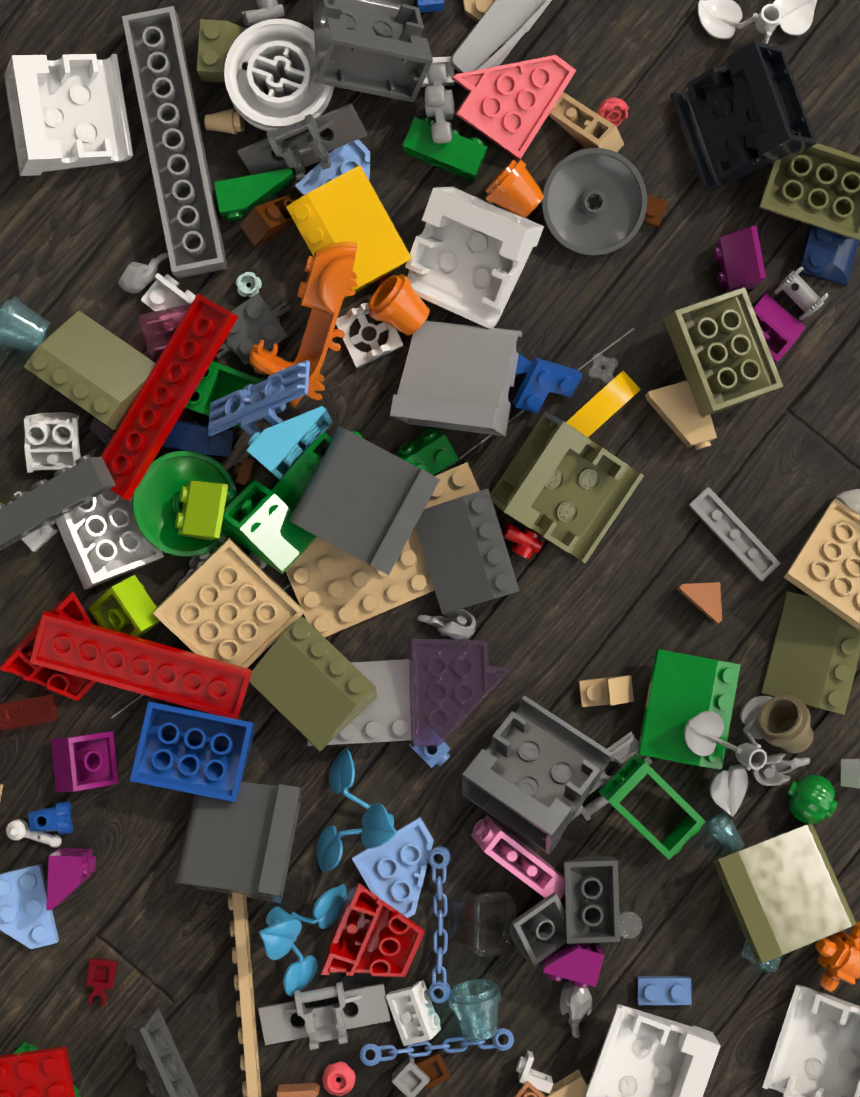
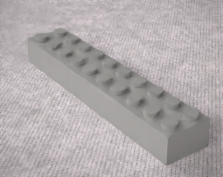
M174 6L122 16L171 271L176 279L228 269L178 15Z

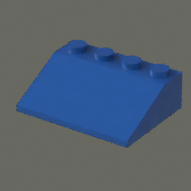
M148 702L130 781L236 802L251 749L255 724Z

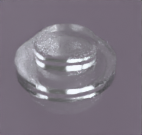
M631 911L621 913L620 936L627 939L636 937L642 929L640 917Z

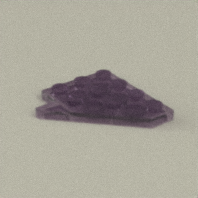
M409 640L411 747L440 746L510 672V667L489 666L488 640Z

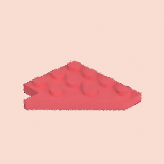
M557 55L455 74L451 79L469 91L455 115L513 157L521 159L576 70Z

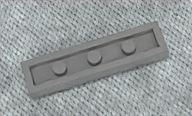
M709 487L702 491L688 505L760 582L781 564Z

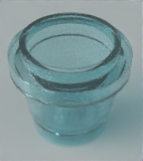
M14 296L12 300L7 299L0 310V348L6 346L34 353L45 340L51 322L23 304L22 299Z
M472 979L455 985L447 999L449 1007L456 1016L462 1037L468 1041H483L494 1037L498 1033V1002L501 1000L500 987L487 979Z

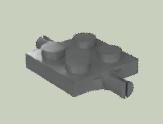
M257 293L231 312L237 315L238 319L226 337L225 342L220 347L219 353L216 355L218 360L232 351L247 366L250 364V349L254 344L258 345L261 339L264 340L263 348L269 351L273 348L274 343L278 345L288 338L279 320V317L291 310L288 303L284 301L272 309L265 304L259 293Z

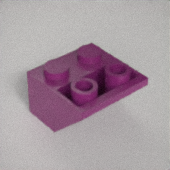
M766 293L753 309L773 361L776 364L795 343L806 327Z
M566 943L543 959L540 964L543 973H546V977L549 979L562 981L565 978L572 980L573 985L581 988H588L589 985L596 987L604 953L599 944Z

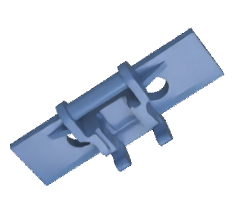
M305 360L282 369L258 384H249L242 390H237L211 402L208 435L213 436L241 423V427L249 435L253 436L256 432H261L254 423L261 421L262 418H265L272 426L282 423V419L276 414L286 409V403L308 393L310 362Z

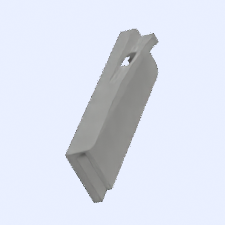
M494 0L451 55L450 63L452 67L458 72L465 73L500 66L520 38L530 30L552 0Z

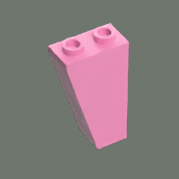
M486 815L484 819L479 820L475 824L471 836L486 854L544 898H547L554 892L558 895L559 899L562 898L565 894L564 876L490 816Z

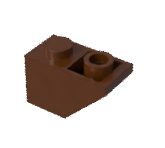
M289 195L256 206L240 224V227L254 246L274 239L295 223L286 206L294 202Z

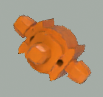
M860 921L850 930L851 934L840 931L835 933V935L828 936L827 939H820L816 943V949L820 957L817 958V961L828 970L827 973H824L820 985L830 992L836 989L840 979L847 983L855 984V978H860Z

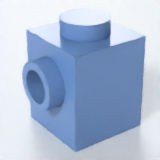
M429 725L409 744L431 768L435 764L440 767L450 757L448 751L451 749L450 746Z

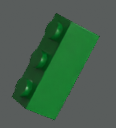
M414 117L403 143V153L475 182L487 154V146H484V142L474 137L469 139L462 137L457 130L451 128L452 141L440 144L434 143L431 127L435 122L425 117L421 119Z

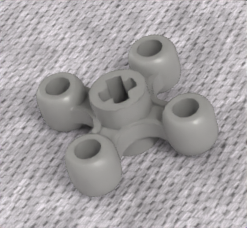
M443 63L431 64L427 73L428 83L431 86L425 88L427 117L434 116L436 123H433L431 127L433 142L438 144L448 143L452 141V129L450 122L446 121H450L454 117L452 90L445 91L443 86L448 81L446 65Z

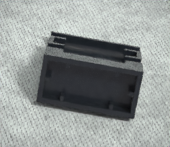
M753 41L726 58L729 65L722 68L712 67L687 83L688 91L670 94L703 189L712 190L719 188L792 153L800 154L817 144L781 47Z

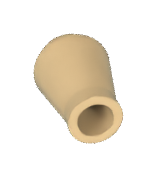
M235 108L205 115V127L207 131L213 130L237 135L238 132L244 131L245 119Z

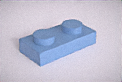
M637 976V1004L692 1005L691 977Z

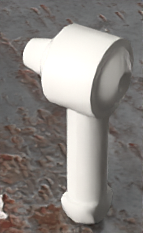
M22 819L13 820L6 828L7 836L12 840H20L25 837L48 844L52 848H57L62 843L61 837L57 834L51 835L42 831L31 832L26 821Z

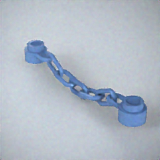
M443 846L433 848L428 856L429 863L432 866V880L437 884V893L433 896V912L438 917V929L433 934V950L437 954V966L432 970V984L428 991L430 999L435 1003H444L451 993L450 985L447 983L446 969L442 966L443 954L446 953L448 946V935L446 930L443 929V917L447 915L448 904L447 896L443 893L442 884L446 881V866L451 859L449 850ZM435 854H441L443 862H436L434 859ZM436 869H442V878L438 876L436 879ZM443 897L444 912L443 910L437 912V898L442 900ZM437 934L439 936L444 934L443 950L441 947L437 950ZM436 971L438 974L443 973V980H436ZM441 989L444 995L438 997L435 995L434 990Z
M501 1028L495 1033L480 1035L476 1041H467L464 1037L445 1039L442 1045L432 1046L428 1041L407 1045L406 1049L396 1050L392 1045L377 1046L375 1044H367L360 1051V1059L365 1065L374 1066L380 1061L393 1060L397 1054L407 1053L410 1057L428 1056L435 1049H443L447 1053L463 1052L469 1045H478L481 1049L497 1048L505 1051L512 1047L514 1036L510 1030ZM501 1034L508 1036L509 1040L505 1045H501L498 1042V1037ZM493 1037V1044L482 1045L485 1043V1040L481 1039ZM463 1041L460 1043V1045L464 1047L448 1049L450 1048V1044L447 1043ZM426 1045L424 1050H428L427 1052L411 1053L414 1051L411 1048L413 1046ZM369 1049H372L376 1054L373 1060L366 1058V1052ZM391 1049L389 1054L392 1056L382 1057L381 1050Z

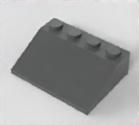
M489 489L424 509L415 527L442 614L519 591Z
M159 1007L130 1020L125 1026L124 1035L130 1046L133 1045L137 1053L135 1059L140 1070H144L147 1075L146 1083L152 1095L155 1094L156 1097H199Z

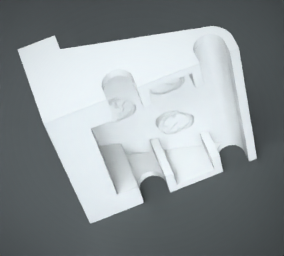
M96 54L62 55L60 59L54 61L47 60L46 55H12L4 78L20 176L41 175L42 172L123 162L132 158L133 151L117 54H112L110 58L104 60H97Z
M433 188L422 221L426 222L424 231L421 235L416 236L410 252L412 259L405 266V268L409 269L407 278L411 280V286L419 297L491 329L499 321L533 247H536L544 226L457 188Z
M796 985L762 1088L775 1089L783 1093V1097H860V1006L806 986Z
M618 1004L584 1097H703L721 1045L713 1032L694 1025L691 1027Z

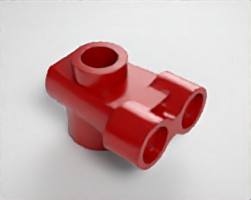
M505 522L501 528L503 538L515 542L511 549L513 552L530 559L533 552L538 553L543 543L538 540L539 534L528 528H525L524 532L508 522Z

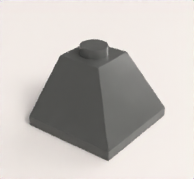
M555 892L511 922L509 934L519 954L534 966L566 944L565 910Z

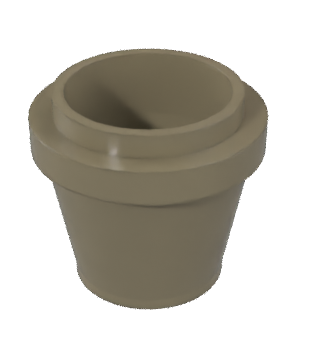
M779 695L768 700L760 708L756 718V726L759 734L767 743L779 746L788 753L796 754L806 750L813 740L810 712L799 698L793 695Z

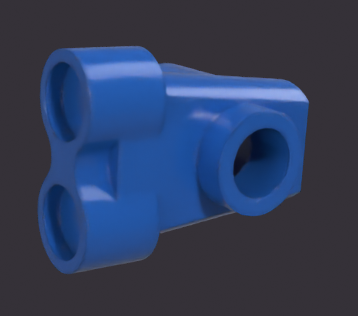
M70 802L56 803V807L29 812L30 831H58L59 835L71 834L73 832ZM40 816L46 818L45 826L41 824Z

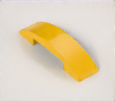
M622 371L566 423L586 437H589L641 389Z

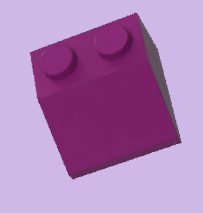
M752 226L718 239L716 246L713 247L715 261H719L721 271L718 272V282L720 287H724L725 294L744 287L746 290L756 289L766 278L757 226Z
M113 731L51 739L56 792H75L119 784Z
M60 848L49 855L46 910H53L91 876V872H95L96 857L92 856V849Z

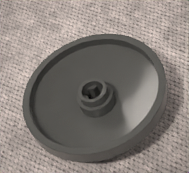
M604 148L579 150L561 160L553 168L543 188L544 198L541 201L543 218L553 237L567 249L584 255L607 254L623 247L640 229L647 210L646 187L637 168L623 155Z

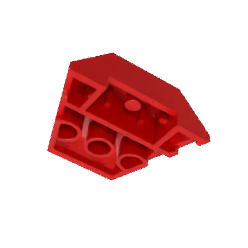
M74 591L58 601L48 611L92 624ZM40 619L17 643L0 666V670L8 671L23 677L24 680L33 681L47 687L51 691L78 701L96 681L30 663Z
M358 883L349 892L331 934L321 975H329L330 972L346 973V976H353L354 973H371L372 976L405 977L424 935V929Z

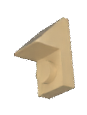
M631 675L579 680L581 707L611 706L634 702Z

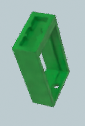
M636 753L598 791L668 860L679 853L683 845L693 835L697 834L701 826L706 822ZM647 774L688 813L661 843L620 804L625 796Z

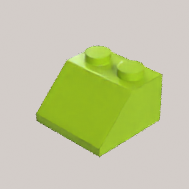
M189 481L186 483V486H182L180 492V502H183L182 512L177 513L175 528H179L178 535L205 540L220 538L228 490L227 484Z
M135 575L112 586L88 608L100 627L138 638L160 622L153 614L157 606L153 603L144 586Z

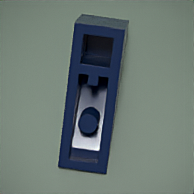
M177 420L162 446L202 454L230 457L233 427L209 436V424Z

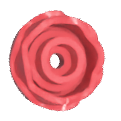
M611 97L605 99L599 105L597 114L615 126H619L622 121L627 119L629 107L623 100Z
M345 1062L329 1064L323 1073V1086L328 1093L334 1096L346 1095L354 1087L355 1072ZM336 1078H341V1081H336Z

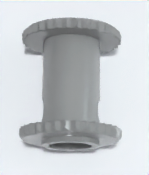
M803 267L792 271L775 290L777 295L783 289L803 310L804 314L799 318L800 320H804L807 316L810 317L825 303L824 300L828 297V293L820 298L798 275L804 269ZM793 283H797L799 285V289L797 291H793L791 289V285Z

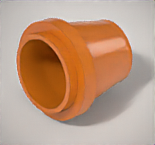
M521 159L518 162L512 160L485 189L487 193L485 199L490 204L494 203L523 218H526L536 208L544 196L540 187L525 168L526 164Z
M404 274L393 275L385 280L377 288L369 301V315L373 319L385 322L406 336L416 332L423 325L430 312V309L411 286V280Z

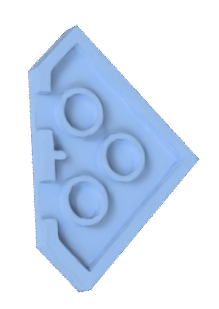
M359 139L338 147L330 153V168L323 170L320 162L295 187L304 196L360 165L370 181V151Z
M418 817L398 829L397 834L385 844L374 849L366 848L353 856L352 860L370 891L409 918L416 912L427 869L428 856L434 839L421 817Z
M42 864L0 873V930L30 949L59 942L53 911L46 910L47 885Z

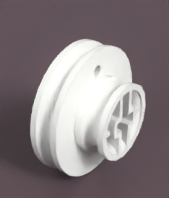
M269 19L252 25L237 37L226 57L224 67L225 84L235 109L248 123L267 132L270 130L275 132L304 120L305 116L309 114L313 118L321 116L327 108L334 90V86L315 83L312 70L315 63L314 31L293 20ZM245 63H248L247 70L242 69Z

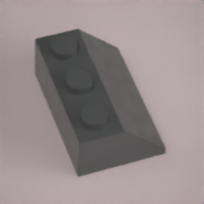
M593 856L564 861L566 943L620 942L618 860L613 856Z

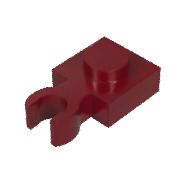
M90 958L86 986H92L94 989L89 996V1005L94 1003V996L96 995L102 998L101 1007H104L107 1003L108 994L106 988H114L118 960Z

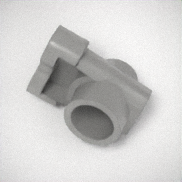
M256 0L257 10L241 12L244 26H251L265 20L279 19V17L285 16L282 4L278 5L277 0Z

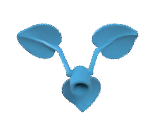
M348 748L343 749L332 763L329 771V786L333 793L339 794L342 792L344 796L368 809V811L362 817L363 828L343 830L337 833L336 827L330 825L322 831L316 850L317 861L322 872L333 870L340 862L343 852L341 837L361 834V841L364 847L374 849L385 844L397 834L393 827V815L388 813L382 804L375 803L371 806L349 793L347 788L353 785L355 768Z
M343 883L326 891L318 898L313 908V918L300 916L295 912L290 915L281 907H275L268 913L266 918V924L269 927L259 931L265 953L270 959H280L291 949L297 956L298 962L289 965L283 980L284 990L290 997L294 995V991H301L312 981L318 968L316 958L309 955L303 959V955L293 943L297 940L296 937L302 928L300 921L310 924L317 923L321 929H325L335 923L347 898L346 886Z

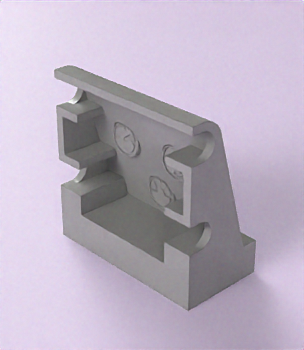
M425 321L413 333L398 393L393 395L390 416L409 425L506 437L511 406L508 400L510 386L514 387L519 353L516 351V342L518 337H522V332L518 330L489 329L480 326Z

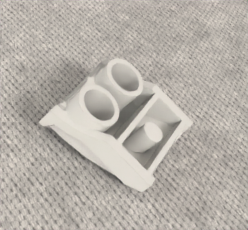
M69 412L33 414L24 418V448L27 473H32L36 470H59L65 467L70 469L76 465L75 461L81 458L78 436L79 415Z

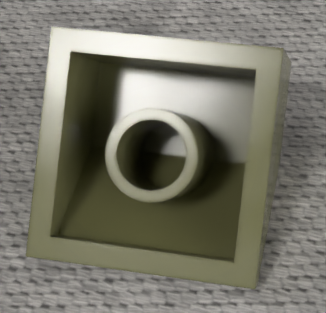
M200 19L197 73L201 81L225 83L224 67L227 54L237 37L247 28L229 21ZM248 63L243 64V70H247Z

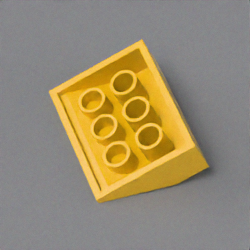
M361 165L312 190L286 206L313 256L315 251L333 243H357L355 263L352 271L357 275L355 280L358 283V287L348 288L353 289L356 293L412 259Z

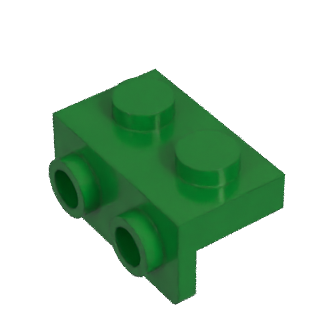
M440 428L427 429L421 434V437L413 442L403 444L394 453L395 456L431 475H435L459 460Z

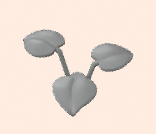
M758 696L745 703L740 713V720L746 725L743 728V732L750 743H744L738 747L719 738L723 733L724 723L722 718L715 712H701L691 718L685 725L684 739L686 745L693 753L700 756L711 755L715 750L716 743L735 751L736 758L741 763L730 765L729 771H719L714 776L710 785L712 800L730 816L734 817L745 796L748 786L746 770L749 771L751 768L759 770L766 764L767 754L763 749H760L761 745L754 740L763 739L757 730L756 718L760 708L773 697Z

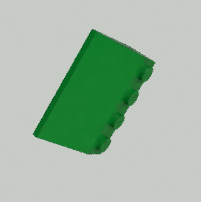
M656 649L637 754L722 770L726 747L716 743L715 750L711 755H697L686 745L684 728L695 715L704 711H712L717 713L723 720L724 730L719 738L727 742L741 664Z

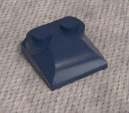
M809 225L797 268L803 267L804 269L799 274L847 286L859 241Z

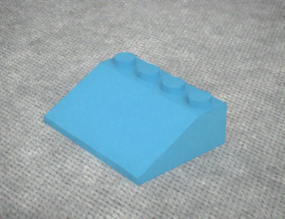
M321 406L269 427L262 433L256 432L247 443L250 446L247 451L281 480L304 451L333 422L327 410Z

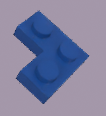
M535 357L513 400V404L517 408L538 413L549 391L572 397L583 375L579 370Z

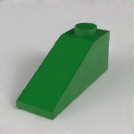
M292 168L214 182L219 212L222 218H227L228 221H236L242 219L243 215L250 214L256 206L262 205L295 180Z

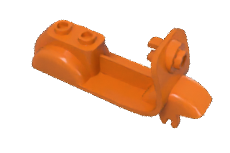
M333 243L315 251L313 257L308 256L305 266V272H308L306 282L301 281L297 297L301 298L302 306L312 309L298 355L294 362L287 361L276 355L278 351L276 343H274L273 349L268 351L263 348L264 340L261 339L258 345L254 344L250 349L249 363L254 367L253 370L255 372L273 375L282 369L308 360L310 362L308 393L306 395L315 400L322 399V395L315 392L325 390V386L320 383L324 381V376L320 374V369L328 347L334 351H340L341 345L334 343L332 339L336 336L344 338L345 333L340 329H334L344 296H353L356 293L353 289L348 288L358 287V283L355 280L357 275L352 271L355 263L357 243ZM303 396L289 402L293 409Z

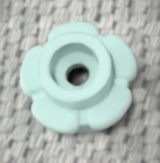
M245 272L236 280L237 291L241 296H249L251 298L259 293L262 282L254 273ZM251 283V287H247L246 284Z

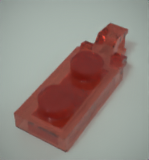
M54 694L0 704V729L8 730L59 720Z

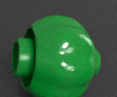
M808 775L798 782L792 781L786 792V795L790 796L789 808L792 815L804 824H818L823 818L829 820L838 804V801L834 800V787L828 779L820 775Z

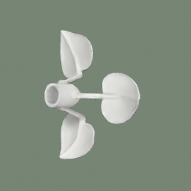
M700 0L698 3V16L705 31L712 37L722 40L733 37L735 28L742 29L755 21L757 30L765 34L763 43L768 44L769 38L777 25H780L782 32L787 35L798 36L804 34L812 24L817 0H776L773 4L765 5L760 14L754 13L751 18L742 23H739L742 19V11L735 1Z

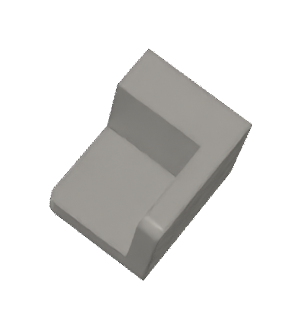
M410 1056L392 1073V1083L407 1097H415L430 1081V1078L414 1063V1057Z

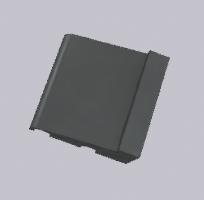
M312 0L315 63L312 70L315 83L415 102L433 62L427 38L421 37L424 26L419 7L412 6L414 0Z
M338 426L288 520L389 575L440 479Z
M524 695L516 713L512 711L494 733L492 742L487 750L482 749L462 774V796L549 855L607 768L613 753Z
M241 782L236 802L194 794L175 884L179 886L186 884L195 886L197 889L225 894L238 893L246 895L248 898L282 903L302 799L301 788L282 784L274 786Z

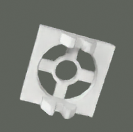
M363 303L356 309L352 308L346 315L337 318L336 321L337 328L345 333L343 340L356 368L404 347L395 328L385 322L377 326L368 323L365 314H369L368 303ZM357 318L361 325L359 334L350 338V327ZM373 327L376 330L377 335L374 340L366 341L363 339L361 334L364 328ZM388 330L387 342L385 345L379 346L377 342L379 334ZM363 342L369 344L372 350L362 352L355 348L354 345Z

